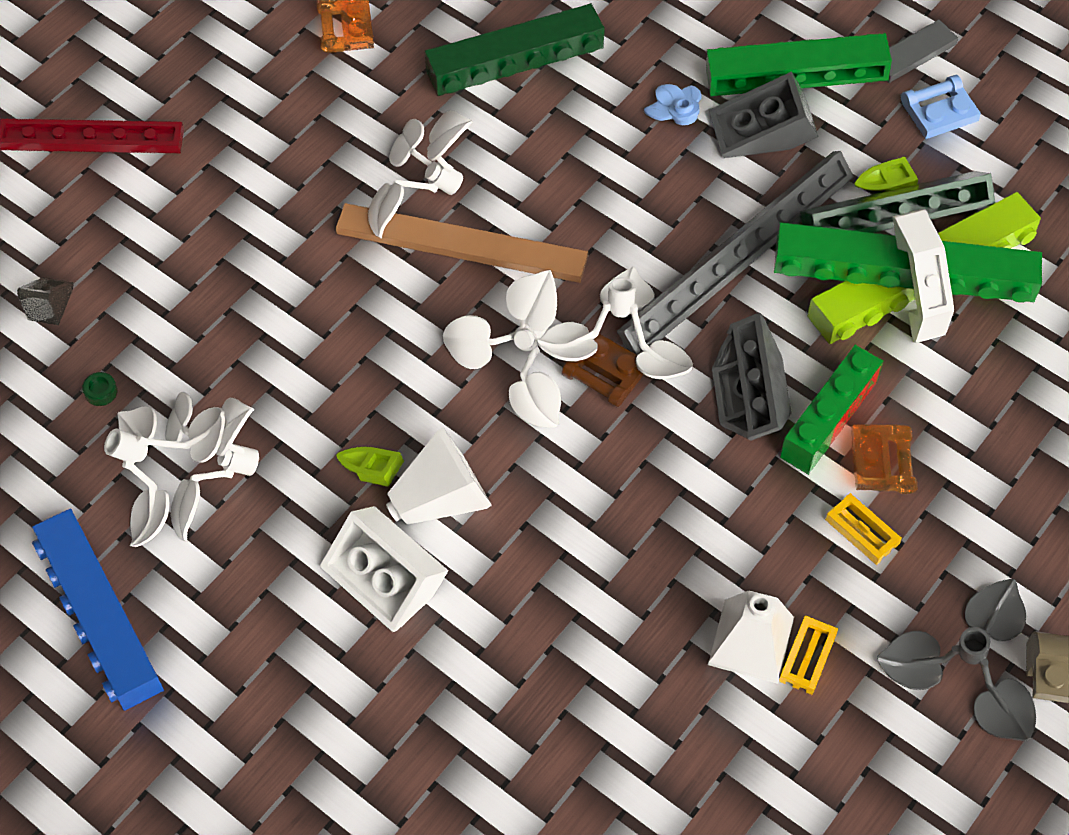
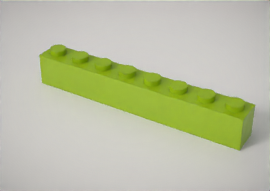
M1016 192L939 232L938 235L941 241L1013 248L1019 244L1025 245L1034 239L1041 217ZM844 281L812 298L807 317L830 345L839 339L846 340L850 338L856 330L866 325L872 326L876 324L883 316L892 311H901L909 302L915 300L914 289L887 288L882 285L853 284L849 281Z

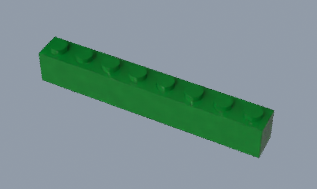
M780 223L776 241L774 273L786 276L814 277L820 280L849 281L853 284H875L887 288L901 287L914 289L908 252L898 249L895 235ZM942 241L945 248L952 295L962 294L980 296L984 299H1006L1019 303L1035 302L1042 286V252Z

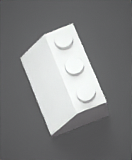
M375 506L350 512L320 565L326 573L392 632L397 631L433 597L448 572L443 565Z

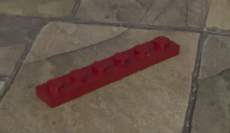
M0 119V150L181 153L184 127L182 122Z

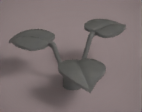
M1015 579L993 583L980 590L970 599L965 610V621L970 628L962 633L959 645L952 646V649L944 656L939 657L940 645L933 636L922 631H910L900 635L884 651L878 654L877 661L883 671L896 683L913 690H926L939 684L943 676L940 664L948 662L955 655H960L961 659L968 664H980L985 684L989 691L981 693L975 700L974 716L978 725L988 734L999 738L1027 741L1031 738L1036 725V710L1030 692L1020 682L1009 678L1002 680L995 687L992 683L988 667L989 662L986 659L990 647L989 635L997 641H1008L1017 637L1024 629L1026 610Z

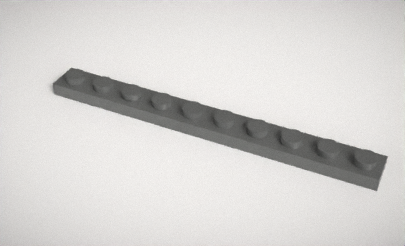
M833 151L640 311L638 317L645 343L650 347L653 342L663 339L772 247L777 241L780 223L798 225L802 221L800 211L819 207L848 183L854 176L842 152ZM631 319L617 330V333L627 350L638 355L644 351L640 348L634 322Z

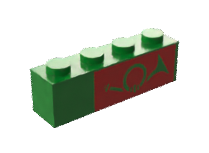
M854 345L784 438L780 458L809 475L877 383L884 361L861 347Z

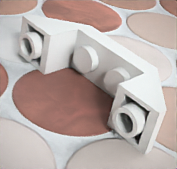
M926 209L893 216L897 247L908 252L917 309L908 311L913 342L918 343L946 335L954 312L944 245Z

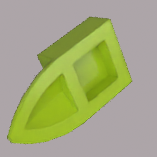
M901 157L869 168L859 176L854 185L865 190L890 191L917 185L918 178L906 157Z
M375 447L351 448L341 451L336 455L342 466L349 471L357 473L360 481L383 486L390 485L404 463L400 452Z

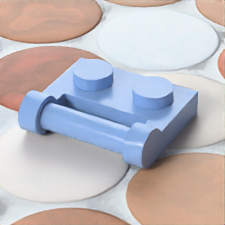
M957 74L947 77L944 82L915 92L911 89L901 94L904 108L925 139L977 122L981 115L964 90L962 80ZM946 93H950L952 96L923 107L919 105V102Z

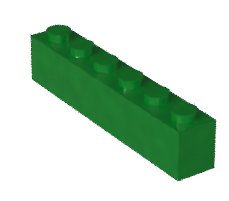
M886 33L707 49L706 73L711 97L744 94L790 72L793 73L801 88L888 81L892 59Z

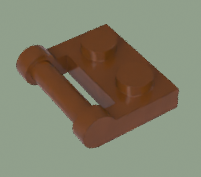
M598 334L593 339L598 346L596 353L583 360L567 361L563 367L562 375L570 380L574 378L609 398V403L619 407L644 374L636 365V354ZM585 365L618 385L614 387L582 367Z

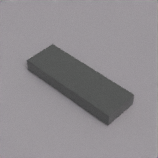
M937 20L891 46L889 50L892 63L887 82L891 83L957 45L958 37L943 22Z

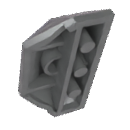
M759 312L730 324L727 331L729 335L722 344L712 367L720 425L750 441L781 430L792 414L783 358L763 315Z

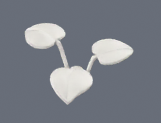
M450 110L445 112L430 132L429 141L431 144L427 147L428 159L415 149L424 136L423 124L417 119H411L407 122L403 133L397 137L389 155L390 163L396 167L402 166L412 154L428 166L425 177L428 179L429 184L405 180H395L392 185L385 183L375 194L368 210L369 225L376 236L382 238L384 228L401 204L404 195L403 186L428 189L434 193L437 189H440L449 195L454 194L459 189L463 180L462 173L453 169V166L449 165L441 156L473 123L472 120L456 111Z
M634 266L613 278L601 290L600 300L603 304V309L591 332L582 324L565 322L550 328L543 337L537 339L539 347L555 358L566 361L583 360L596 353L598 346L593 339L598 336L608 311H611L616 317H626L631 313L640 348L644 351L637 355L636 365L644 375L655 379H668L687 374L693 369L690 357L674 343L658 340L653 342L650 347L645 343L637 311L643 310L654 301V292L642 279Z
M546 270L521 277L509 286L506 294L508 310L513 317L522 320L521 326L515 332L489 339L491 330L488 322L481 317L467 315L452 321L445 328L443 342L453 358L460 365L469 369L481 368L490 361L492 357L490 345L514 340L515 345L519 349L530 351L520 373L522 381L513 383L509 388L510 404L516 414L526 422L539 427L552 428L559 425L561 395L558 385L551 376L542 372H533L529 376L527 375L535 356L540 352L537 339L544 336L556 316V286L551 270Z
M185 392L178 394L174 408L168 418L165 433L166 440L180 442L183 433L189 436L187 424L191 418L193 408L192 400ZM228 398L222 406V409L225 411V426L221 444L216 455H218V465H221L224 470L194 474L190 477V480L183 479L174 495L171 506V521L175 533L182 541L188 542V528L199 502L200 487L198 481L219 477L232 478L234 472L251 476L257 468L259 461L258 450L232 444L245 421L254 411L252 407L243 404L238 399Z
M145 406L117 413L119 429H113L108 434L104 445L105 453L123 460L122 466L131 470L149 487V490L143 491L138 496L132 507L130 521L132 542L130 546L138 547L153 539L162 529L169 512L168 492L165 490L157 491V484L139 470L134 463L144 460L147 455L148 445L181 449L191 448L190 454L194 461L201 463L208 461L215 455L221 444L225 426V411L222 408L213 407L198 414L190 424V440L186 442L152 439L156 431L157 416L155 410Z

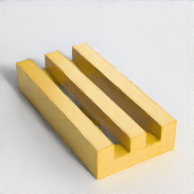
M851 493L828 512L825 519L876 565L893 548H896L902 539ZM848 507L849 509H851L857 516H859L865 523H867L873 530H875L881 537H883L887 541V543H883L876 535H874L870 531V528L868 526H866L862 521H858L852 514H850L846 510V508Z
M805 616L779 682L784 684L789 682L793 684V688L798 690L800 687L804 688L806 693L813 695L837 635L838 628ZM808 627L815 629L799 671L797 675H794L790 672ZM821 633H825L828 637L809 681L804 679Z

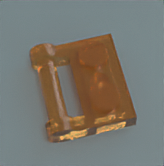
M317 0V11L321 14L323 34L320 44L324 52L331 53L374 48L369 0ZM341 14L343 37H336L334 35L332 15Z
M906 425L852 426L851 438L856 490L898 491L901 494L916 492L918 490L917 478L913 476L910 441L913 439L912 428ZM888 440L893 441L897 446L899 475H891Z

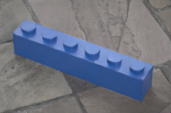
M70 508L33 526L32 528L38 539L32 541V544L40 560L48 558L51 567L45 570L54 588L62 586L65 594L59 598L68 616L75 613L79 620V623L73 625L80 641L82 644L90 642L94 650L87 655L96 673L104 670L108 678L102 685L111 703L119 700L125 711L164 691L72 509Z

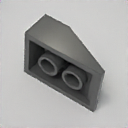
M792 72L709 110L723 158L791 150L819 137L804 91Z

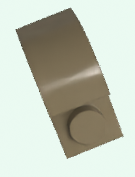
M1034 631L1026 643V676H1033L1032 698L1069 703L1068 635Z

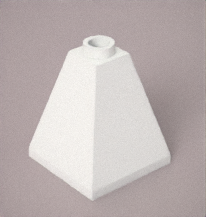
M444 427L434 434L387 494L391 501L386 504L395 521L403 519L407 525L483 510L492 506L464 455Z
M746 591L725 599L708 665L778 684L794 617L778 598L761 593Z

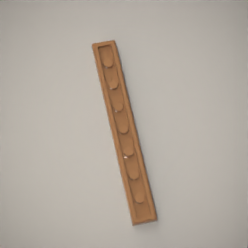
M347 203L343 206L336 226V232L339 235L533 274L551 270L553 278L581 283L588 258V251L397 213L384 228L382 238L374 234L369 225V208Z

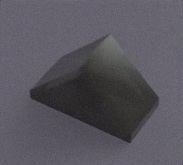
M42 277L19 287L17 295L27 319L59 325L71 296L74 282Z

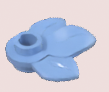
M665 84L655 90L657 102L644 108V113L659 121L674 119L676 124L689 125L697 120L700 112L698 103L702 99L700 90L692 85L681 90L676 85Z

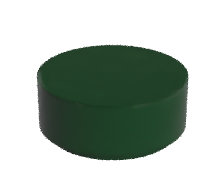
M96 372L89 375L82 385L86 400L94 406H104L111 403L118 393L114 378L105 372Z

